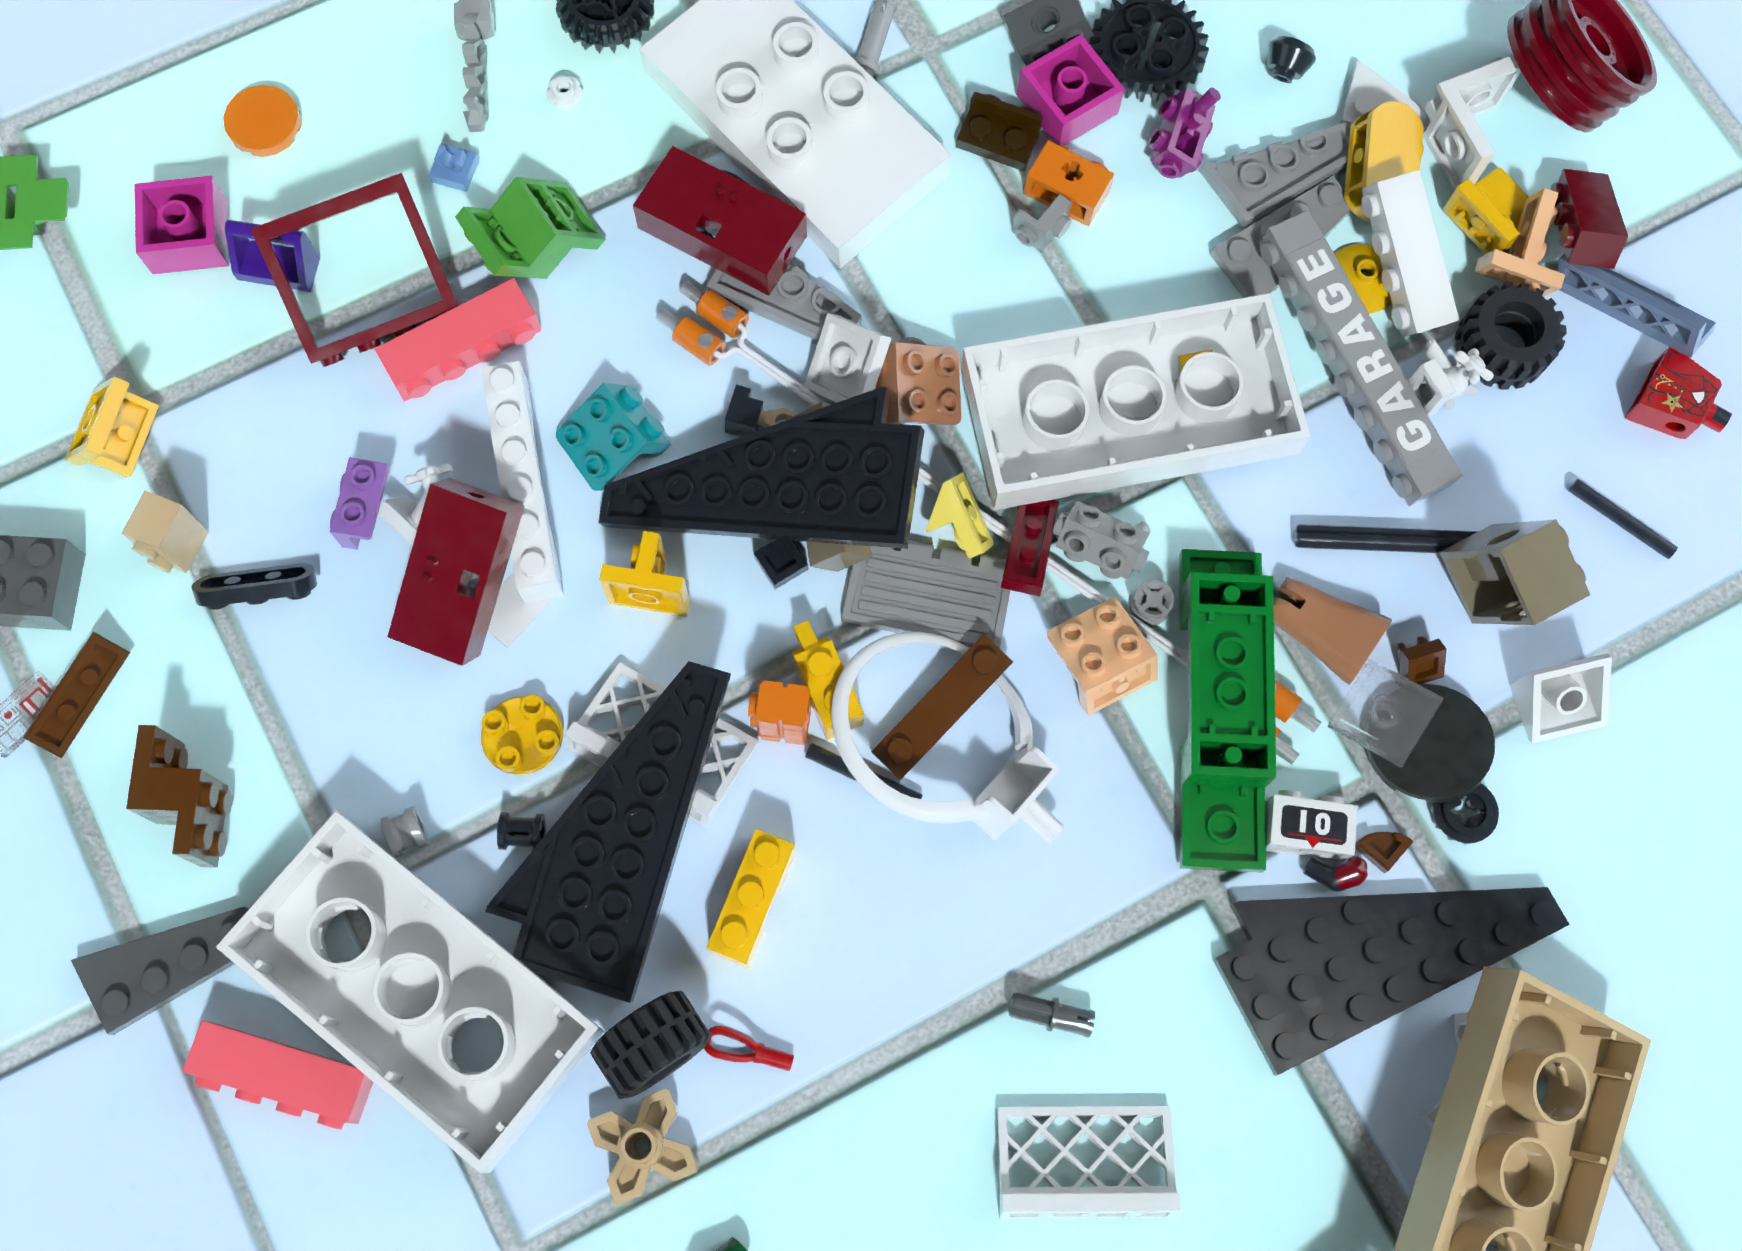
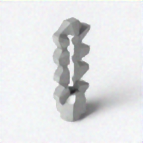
M459 0L454 3V27L457 37L467 41L462 44V53L465 64L468 67H463L462 75L466 89L469 90L463 97V103L470 109L469 111H463L469 132L485 131V125L489 118L488 103L484 99L487 89V80L484 76L487 63L484 41L495 35L494 13L489 0Z

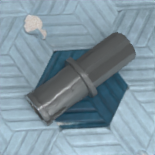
M1013 993L1008 1006V1014L1011 1018L1046 1026V1031L1052 1032L1053 1028L1090 1038L1094 1028V1023L1091 1022V1020H1095L1094 1010H1086L1059 1003V998L1053 997L1049 1001L1021 993Z

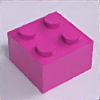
M1081 34L1020 70L1016 95L1025 107H1029L1043 116L1041 127L1053 143L1066 145L1117 115L1125 88Z
M213 176L134 184L136 254L152 274L229 266V253L225 235V223L228 220L227 198Z

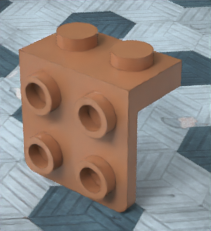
M899 342L889 344L875 389L887 387L891 393L886 424L917 423L950 426L959 424L961 422V395L958 351L953 347Z

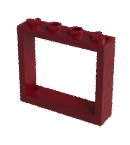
M402 172L250 229L311 364L320 361L322 366L326 367L345 359L342 352L354 347L358 348L359 353L371 350L382 345L379 340L380 337L391 333L398 337L416 328L417 323L427 319L432 320L458 306ZM398 194L443 300L318 348L271 240Z

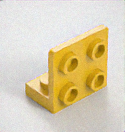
M1499 167L1475 185L1467 179L1457 186L1443 211L1484 254L1495 249L1508 253L1520 234L1517 229L1526 199L1529 196Z

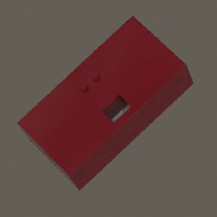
M674 146L671 147L633 204L638 229L770 296L807 237L806 213Z
M452 478L431 483L387 637L460 666L481 656L524 505Z

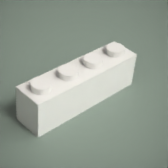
M1420 170L1362 188V208L1364 214L1371 222L1373 230L1372 246L1375 253L1380 256L1383 267L1382 283L1385 290L1390 293L1393 305L1392 320L1395 327L1400 331L1401 337L1459 321Z

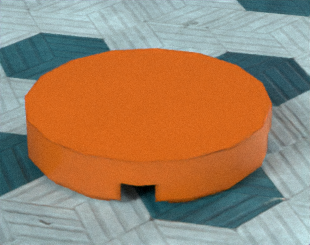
M269 85L248 87L236 94L228 103L223 116L225 131L235 147L242 152L243 150L251 152L253 156L259 157L276 155L290 147L295 141L294 136L297 133V129L300 131L302 124L300 111L291 96L282 89Z

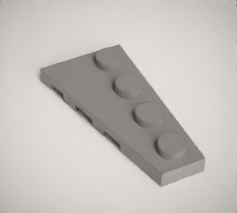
M1344 122L1301 135L1299 140L1285 144L1282 141L1268 145L1265 150L1248 154L1246 151L1233 155L1231 160L1216 164V161L1202 165L1200 173L1244 229L1347 168L1350 128Z
M1332 176L1215 246L1210 256L1243 298L1271 294L1278 289L1279 278L1272 266H1268L1264 262L1259 245L1268 228L1309 210L1326 238L1351 212L1344 198L1345 190Z
M789 264L770 296L717 269L707 284V290H714L731 303L816 341H819L827 313L839 315L858 324H861L862 320L861 314L824 286L819 287L807 278V273L796 265L793 267Z

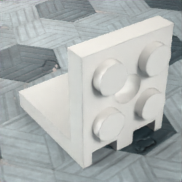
M1514 55L1503 59L1502 57H1495L1485 63L1483 67L1472 71L1464 69L1453 75L1449 80L1438 83L1436 89L1440 94L1439 97L1429 100L1424 108L1428 117L1421 119L1424 127L1423 139L1453 191L1467 179L1475 185L1495 154L1475 116L1500 107L1521 73Z

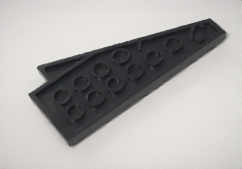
M688 661L487 905L486 913L522 923L513 956L534 973L628 1003L634 1001L731 673Z

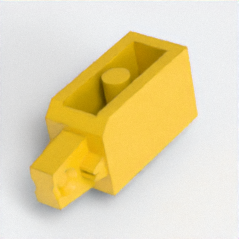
M807 620L793 626L795 637L800 646L792 650L794 665L801 684L808 686L810 690L811 707L825 739L829 740L834 738L831 723L833 693L844 667L832 640L828 641L826 637L817 640L810 622ZM853 687L848 705L850 730L864 725V712Z

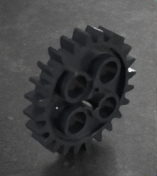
M1112 0L1110 10L1102 8L1100 18L1095 19L1092 29L1094 36L1090 37L1089 44L1126 89L1125 98L1128 99L1133 92L1138 93L1139 102H1143L1146 94H1151L1154 102L1157 103L1161 93L1164 92L1167 97H1173L1176 89L1182 91L1187 88L1188 83L1195 84L1199 73L1203 72L1209 52V47L1206 46L1209 36L1202 33L1203 21L1194 22L1196 10L1187 13L1183 11L1186 3L1184 0L1176 6L1171 4L1172 0H1123L1122 4L1117 0ZM1156 22H1161L1162 24L1157 31L1155 41L1150 47L1142 70L1138 71L1136 67L1140 62L1142 51L1145 50L1152 29Z

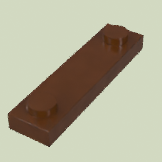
M983 634L882 739L871 753L901 781L1007 670L1013 661Z

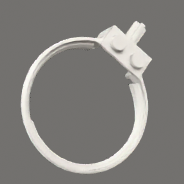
M903 632L879 638L863 647L851 658L841 672L833 693L831 706L833 735L842 760L850 773L878 802L903 816L927 823L950 824L973 821L994 841L1006 832L1019 817L1048 844L1053 842L1063 831L1065 825L1036 800L1037 796L1060 771V768L1037 747H1033V730L1028 711L1021 698L1003 675L995 683L1005 696L1013 716L1015 749L1018 751L1016 760L1012 758L974 802H972V798L959 801H930L902 794L884 783L869 768L860 755L852 737L848 718L849 696L860 670L877 655L892 648L911 645L912 642L942 645L963 655L970 649L968 646L933 633Z

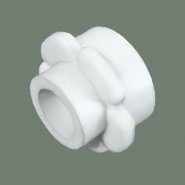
M570 75L557 76L549 82L546 96L548 101L558 110L571 111L579 105L583 96V89L579 87L580 83L575 77Z

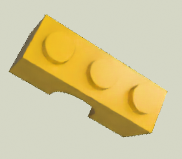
M755 829L706 949L710 954L749 969L764 933V925L777 892L781 891L795 857V844Z

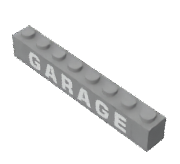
M1304 211L1269 227L1259 243L1261 256L1268 266H1272L1279 278V287L1286 298H1290L1295 306L1300 325L1304 330L1309 331L1315 341L1316 351L1320 360L1328 364L1335 376L1337 390L1343 397H1347L1351 404L1357 425L1366 431L1371 439L1376 458L1380 463L1385 464L1393 478L1392 484L1396 493L1401 498H1404L1410 507L1450 487L1463 476L1310 211Z

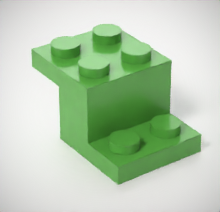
M515 177L491 209L463 206L455 216L464 230L465 237L477 249L484 260L485 267L494 276L547 279L572 248L597 250L606 240L569 185L563 182Z

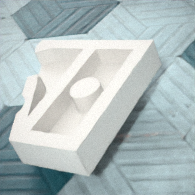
M1357 61L1353 69L1340 124L1345 122L1350 128V125L1356 118L1388 101H1397L1408 105L1417 113L1419 118L1422 107L1365 63Z

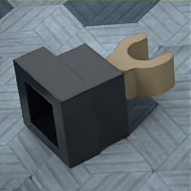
M736 384L725 417V433L739 437L758 431L759 425L767 428L775 425L778 420H789L793 417V412L786 408L765 411L763 410L764 401L751 398L750 388Z

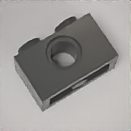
M1033 0L1004 14L1016 50L1025 66L1081 34L1085 39L1094 36L1080 0ZM1055 25L1052 30L1044 32L1049 26Z

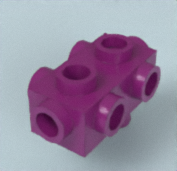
M1185 88L1173 97H1167L1161 104L1158 115L1163 118L1162 124L1151 135L1148 146L1153 149L1150 161L1159 166L1158 172L1162 176L1170 179L1181 178L1189 172H1194L1200 166L1203 160L1202 149L1205 140L1213 128L1211 120L1215 111V104L1221 99L1220 93L1215 88H1209L1203 96L1198 92Z

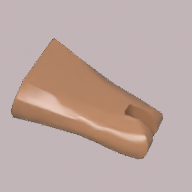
M1286 577L1278 588V593L1283 599L1274 597V623L1304 645L1348 685L1355 679L1392 622L1391 618L1333 597L1311 585L1290 577Z

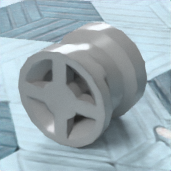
M1147 580L1136 589L1130 602V613L1149 627L1158 626L1164 622L1173 608L1175 601L1174 593L1162 581Z
M415 806L406 808L402 815L391 820L387 816L381 818L384 836L395 857L401 856L402 851L412 846L421 848L429 844L425 826Z

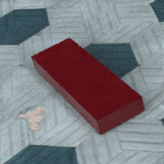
M1048 500L1017 506L1000 588L1040 597L1059 501Z

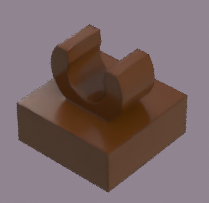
M1420 636L1417 637L1416 646L1406 648L1403 642L1398 643L1399 679L1405 687L1424 684L1444 677L1447 648L1438 638L1428 642L1426 638Z

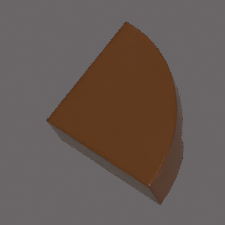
M1375 832L1367 834L1355 842V849L1385 874L1389 872L1414 841L1397 832Z

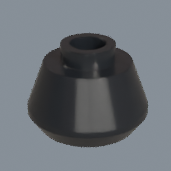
M1278 36L1268 44L1267 67L1272 71L1271 76L1283 83L1290 84L1293 79H1301L1317 60L1315 51L1309 44L1293 37Z

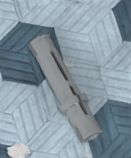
M884 0L874 1V7L858 56L853 58L874 78L878 76L880 69L878 61L893 15L897 9V5L892 0H887L885 9L882 6Z

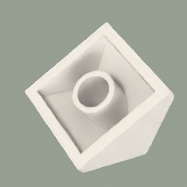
M1608 653L1533 670L1510 685L1527 738L1532 744L1609 725L1612 657Z

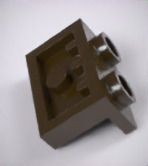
M973 92L970 100V109L956 139V148L1025 172L1040 136L1043 116L1029 107H1018L1001 101L994 95Z

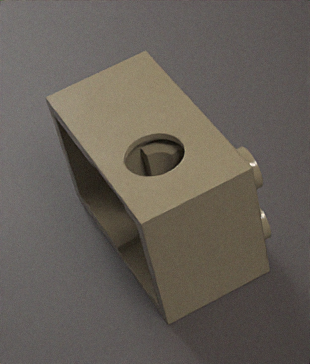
M1557 519L1492 524L1439 552L1472 624L1536 625L1591 595L1585 583V572L1576 563L1569 548V537L1564 528L1559 525Z

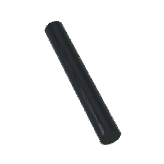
M1577 478L1568 489L1574 496L1669 560L1677 551L1678 546Z
M814 743L810 744L805 758L856 781L840 755ZM874 772L884 783L896 791L913 798L922 799L923 794Z

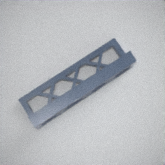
M1565 253L1559 259L1557 272L1565 274L1560 291L1690 358L1714 331L1716 322L1609 268L1570 264L1567 262Z

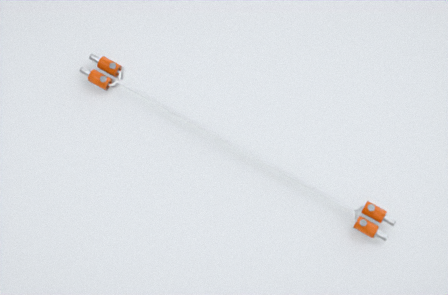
M685 281L681 285L679 292L697 304L695 312L731 338L734 339L741 333L738 339L740 348L734 347L723 353L726 343L690 317H685L680 321L663 308L656 314L655 319L673 331L672 341L706 365L712 366L719 358L726 359L732 354L738 353L814 406L820 402L827 403L744 344V340L747 336L745 327L749 321V314L714 290L710 289L703 293L688 281ZM919 467L918 479L937 493H940L943 483ZM979 508L987 528L1010 543L1012 531ZM1048 557L1046 569L1099 605L1109 599ZM1127 612L1146 639L1188 667V653ZM1275 680V717L1284 723L1289 718H1292L1314 733L1322 722L1299 706L1303 698ZM1276 727V755L1292 765L1300 753L1277 737L1281 730Z

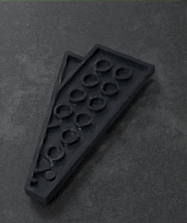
M879 387L606 484L598 523L608 528L908 549L925 431L921 425L886 424L891 393L887 387Z
M1548 887L1238 901L1230 907L1249 941L1214 958L1213 962L1273 1075L1277 1076L1483 970L1484 966L1489 967L1570 924Z

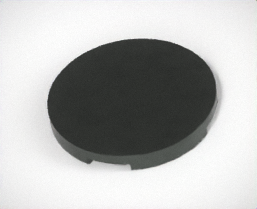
M1417 684L1395 691L1380 703L1368 727L1366 747L1373 769L1388 787L1408 796L1426 800L1427 803H1445L1466 796L1484 780L1493 763L1495 737L1487 716L1466 695L1441 685Z

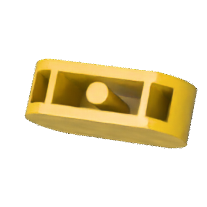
M1397 101L1385 102L1359 116L1350 125L1344 198L1350 210L1357 217L1370 222V219L1364 214L1362 208V188L1420 170L1421 157L1424 151L1422 142L1424 127L1417 113L1404 103Z

